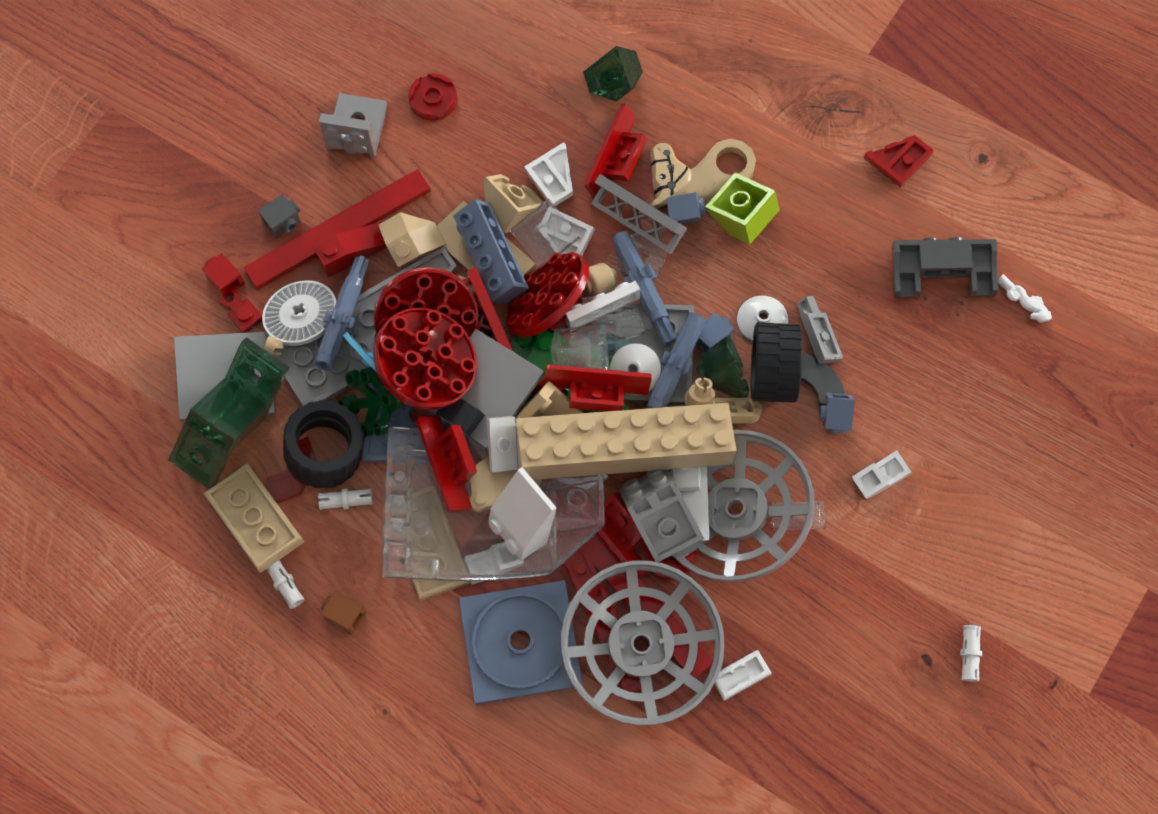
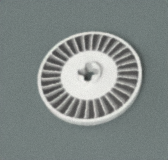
M298 281L288 284L274 293L266 303L262 315L263 326L269 336L279 339L283 345L298 346L313 342L325 334L327 328L323 327L324 316L327 310L333 312L337 300L333 292L326 285L316 281Z

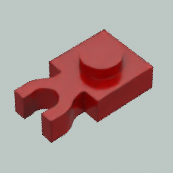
M232 288L230 290L234 297L232 301L227 302L223 297L218 300L224 308L231 310L227 315L242 333H248L262 322V314L247 298L241 302L238 292Z

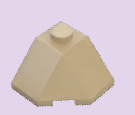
M499 174L485 177L483 180L485 202L490 203L503 233L517 231L544 210L547 205L531 188L525 185H521L519 188L508 183L509 178Z
M400 212L378 224L388 250L397 266L402 269L447 245L436 223Z

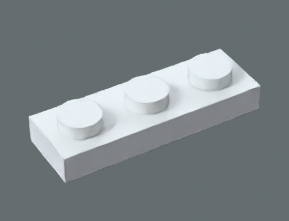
M624 282L618 285L614 291L607 294L600 293L584 305H574L565 314L566 323L570 331L640 299V288L637 282Z

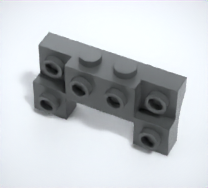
M929 237L923 240L893 241V298L919 297L921 293L920 278H968L970 297L996 296L998 292L996 239L963 240L960 237H953L948 240H937V238Z

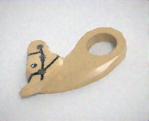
M735 139L717 142L701 162L693 169H690L675 157L670 144H656L651 149L650 156L652 185L655 200L650 205L658 209L667 206L666 198L694 192L699 195L700 199L704 198L705 205H707L732 176L720 171L716 165V160L725 153L732 152L740 155L744 159L746 167L738 174L751 179L756 164L752 148L743 141Z

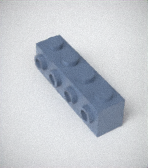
M475 199L453 215L457 223V231L462 235L466 243V251L472 257L492 302L508 304L529 289L489 202Z

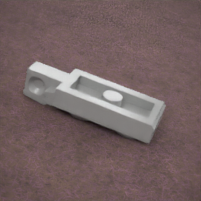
M805 296V298L797 303L817 361L819 364L837 363L843 359V355L827 314L819 310L814 296Z

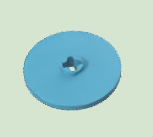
M346 332L343 335L344 338L363 358L361 361L367 367H372L377 372L373 353L371 351L368 353Z

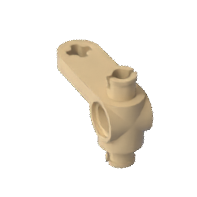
M705 377L703 378V383H701L702 379L698 378L684 395L685 406L729 403L732 424L755 423L759 420L762 411L761 404L758 401H753L752 398H714L715 392L712 389V381Z

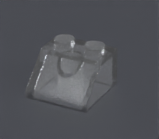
M606 324L555 329L550 349L553 365L608 370L609 354Z

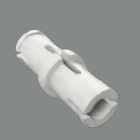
M342 489V492L318 493V499H320L318 501L319 509L343 507L345 510L350 509V506L373 505L372 489L353 491Z
M280 560L266 569L274 582L275 590L280 591L290 609L296 608L304 602V597H302L293 582V576L287 573Z
M963 626V649L960 650L963 662L962 681L979 682L980 657H982V651L980 650L981 626Z

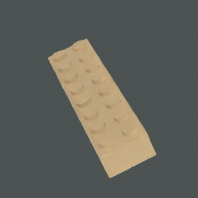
M729 403L516 418L515 427L519 469L522 467L533 480L731 465L737 452Z

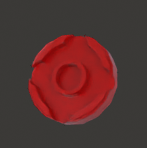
M435 73L416 79L410 86L408 93L410 107L413 112L420 118L430 121L440 120L450 115L455 109L458 100L456 88L452 81L444 75Z

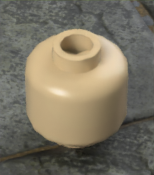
M605 263L590 266L589 277L582 293L592 299L600 293L607 294L614 291L618 281L616 271Z

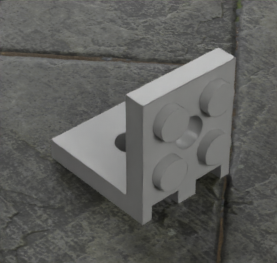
M339 93L334 115L321 113L319 119L327 150H332V148L345 149L346 153H369L370 157H375L388 107L387 101ZM355 117H363L365 120L354 119V118H355Z
M668 469L648 471L645 476L639 479L635 478L625 482L623 487L619 489L625 505L655 562H660L704 539ZM672 521L675 523L672 531L665 533L660 530L664 522Z

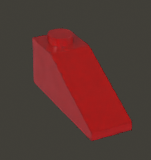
M382 222L337 233L312 245L316 257L328 278L352 266L355 257H360L361 255L366 259L387 248L378 225Z

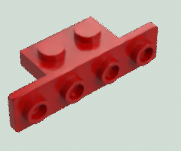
M621 103L605 136L601 149L596 155L590 173L586 177L584 186L593 198H595L601 186L595 183L600 174L607 179L629 181L647 139L644 134L629 133L635 120V115L627 104Z
M546 365L543 385L550 381L555 387L569 388V408L607 412L622 411L624 407V393L648 395L652 374Z
M438 415L418 416L415 422L447 511L449 513L469 511L472 505L464 484L477 473V469L461 426L451 425L445 431Z
M586 492L571 494L569 498L574 503L576 511L585 516L590 523L591 529L604 539L607 548L612 553L616 554L623 563L643 561L634 549L644 539L632 519L624 500L618 493L611 494L600 508ZM637 571V576L646 574L648 571Z

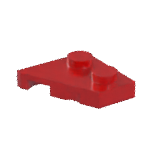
M913 135L903 139L901 142L890 143L878 151L872 152L870 150L865 153L864 159L901 188L931 157L934 150L917 136Z

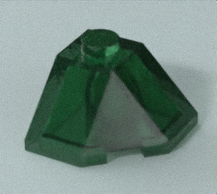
M615 46L583 71L590 93L617 102L634 89L643 70L636 51Z
M729 335L700 355L699 364L696 367L697 373L702 381L704 377L710 379L713 384L712 389L736 398H748L750 391L746 379L741 380V377H743L742 361Z

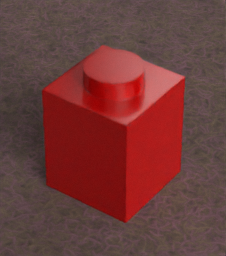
M222 253L217 257L210 258L202 268L206 278L225 299L231 295L230 290L232 288L238 290L245 284L239 271Z

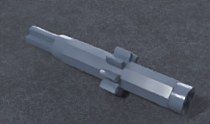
M627 231L619 232L613 236L612 242L628 274L623 280L628 283L637 282L640 288V301L652 325L656 327L664 345L671 346L672 343L676 342L677 336L668 320L669 315L652 281L657 276L649 264L644 265Z
M364 256L355 257L350 273L342 285L333 312L327 310L324 316L323 327L327 329L314 362L315 366L321 370L331 371L333 369L344 340L343 335L346 332L350 335L353 333L356 319L352 315L370 262Z
M690 312L671 353L665 350L660 360L664 368L651 394L647 409L667 407L682 374L689 375L693 366V362L689 361V358L706 323L704 317Z

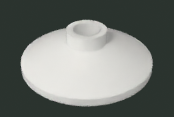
M755 296L745 301L740 307L737 315V324L742 335L752 342L754 326L757 322L788 324V314L778 300L769 296ZM759 314H767L768 318L761 319Z
M628 344L620 348L611 360L610 370L630 372V366L635 364L638 368L637 372L652 374L649 389L651 391L656 386L661 375V363L657 354L643 344ZM625 393V394L633 395V396L641 395V394H629V393Z

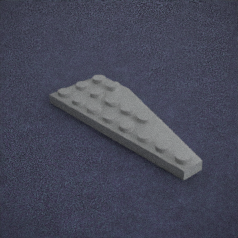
M444 246L360 294L352 315L356 319V325L351 336L368 353L370 351L373 353L377 337L373 320L374 309L383 289L398 275L416 268L433 267L454 274L457 270V265ZM324 335L304 345H283V349H278L282 354L273 359L303 406L311 401H329L351 388L345 381L346 372L352 370L360 372L361 369L368 368L361 361L363 359L361 355L345 338L331 371L321 370L314 364Z

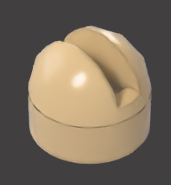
M268 336L263 355L271 358L279 357L282 352L278 349L284 348L283 343L275 337Z

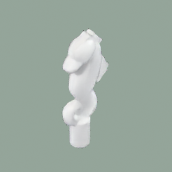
M1004 274L999 277L998 284L1007 291V297L1012 301L1020 300L1022 307L1032 312L1030 319L1037 320L1040 323L1049 322L1052 319L1051 311H1048L1044 306L1042 297L1033 295L1028 297L1023 287L1014 285Z

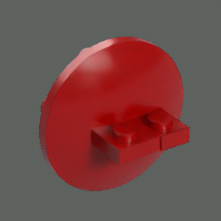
M570 252L561 255L555 253L536 271L526 274L524 279L529 288L527 289L528 292L524 297L519 295L508 303L509 307L506 315L507 328L519 338L532 337L547 330L548 332L564 336L568 343L576 329L570 331L566 323L565 314L574 305H584L590 302L582 293L589 277L588 262L578 253Z
M433 267L416 268L398 275L383 289L374 309L373 320L376 335L393 315L410 308L433 309L449 316L463 327L469 338L477 329L479 318L475 298L463 280L449 271Z
M410 308L398 312L382 326L375 339L373 358L378 376L388 391L407 405L425 410L448 407L456 403L467 393L475 379L477 359L469 336L460 324L437 310Z

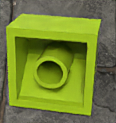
M734 173L709 201L705 209L729 235L750 245L779 212V205L775 190Z

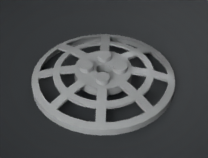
M733 430L737 449L733 463L731 465L707 466V484L711 490L708 494L709 540L716 535L728 540L727 554L707 547L705 543L709 540L698 541L672 555L684 568L712 581L727 583L745 582L774 572L787 563L800 549L807 538L813 522L815 497L812 482L804 464L784 443L756 431ZM747 442L769 447L780 453L785 459L774 470L761 461L746 458ZM735 466L734 478L718 483L712 476L713 473L721 469ZM792 466L797 470L803 481L807 495V504L792 505L790 492L785 481L782 479ZM746 467L760 470L767 474L768 477L757 485L745 479ZM775 484L782 494L784 506H768L765 494ZM734 504H741L743 506L742 512L738 515L729 513L730 507ZM806 515L805 524L799 538L793 547L785 553L777 543L785 534L791 516ZM783 517L778 530L770 538L762 530L767 518ZM754 537L762 545L754 551L738 554L739 541ZM698 549L710 558L724 561V574L718 575L702 570L690 563L685 557ZM766 552H769L777 560L771 566L760 571L735 576L737 562L755 559Z
M629 561L615 564L590 578L577 591L569 604L563 619L560 635L564 669L580 697L605 717L620 723L636 726L670 722L696 707L706 697L716 682L723 663L725 649L724 631L720 616L705 590L694 579L679 569L652 561ZM637 571L660 573L675 579L680 584L671 596L656 589L638 587ZM626 572L627 589L610 595L600 605L587 594L603 580ZM688 590L698 598L705 608L712 629L696 631L690 615L679 603ZM640 596L652 597L665 604L657 614L641 611ZM629 598L630 613L624 615L619 620L606 611L615 602ZM581 603L592 613L585 630L584 645L568 647L570 624L575 610ZM673 610L682 619L687 633L672 634L670 627L665 621ZM600 619L611 629L608 643L592 645L593 632L597 621ZM644 637L648 641V649L643 652L636 650L633 644L635 638ZM714 640L713 663L709 675L703 684L691 676L690 673L696 662L698 642ZM689 644L688 658L685 667L681 669L670 661L674 646ZM610 655L616 668L608 679L598 668L594 656ZM586 657L592 674L602 685L594 698L585 691L578 681L570 658ZM663 669L676 678L667 687L653 692L652 675ZM625 674L639 677L642 693L628 692L617 687V684ZM682 684L696 692L695 696L680 708L658 716L655 700L671 694ZM611 693L626 700L644 702L647 718L621 715L607 709L602 704Z

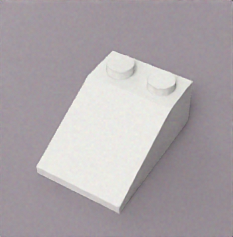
M521 467L492 506L488 520L489 526L495 534H500L505 540L507 549L513 555L516 554L522 561L547 544L556 507Z

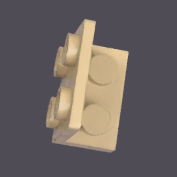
M548 381L515 416V426L516 418L581 414L584 412L581 409L569 408V398Z

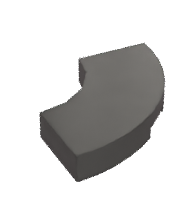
M802 353L801 381L812 387L817 395L819 406L825 405L827 393L845 394L843 385L832 368L826 363L819 364L816 357Z

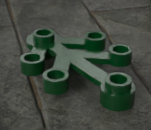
M372 367L361 369L360 372L358 370L346 372L345 381L349 387L357 386L365 397L358 398L355 394L345 395L338 400V404L345 405L354 414H358L360 409L368 408L365 422H361L364 438L373 434L376 436L387 434L392 412L402 407L404 402L388 391ZM371 383L380 395H377L368 384ZM383 406L380 419L376 420L379 407Z

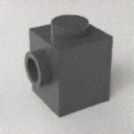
M283 194L258 210L262 222L276 239L284 233L292 232L301 223L298 216L300 212L299 207L292 199L288 201Z

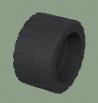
M763 322L755 324L752 340L750 379L751 398L753 401L790 403L797 401L801 384L803 350L802 329L799 324Z
M311 401L304 406H300L291 414L284 428L283 457L287 469L293 474L294 478L314 488H332L333 486L343 484L344 481L354 475L355 470L360 465L364 441L362 425L354 412H351L345 405L338 404L335 401ZM328 427L337 430L346 438L348 449L343 456L334 461L317 462L309 459L299 450L298 440L310 429Z

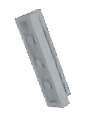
M600 174L595 183L601 186L591 204L672 254L687 228ZM607 191L614 195L615 204L605 207L600 203ZM633 206L634 217L624 219L621 207ZM651 217L654 229L643 231L640 220ZM670 229L675 232V235L667 246L662 243L660 232Z

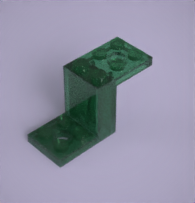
M246 337L240 343L225 378L190 409L168 461L208 489L215 486L231 452L265 420L290 367ZM255 369L260 372L261 376L255 373Z

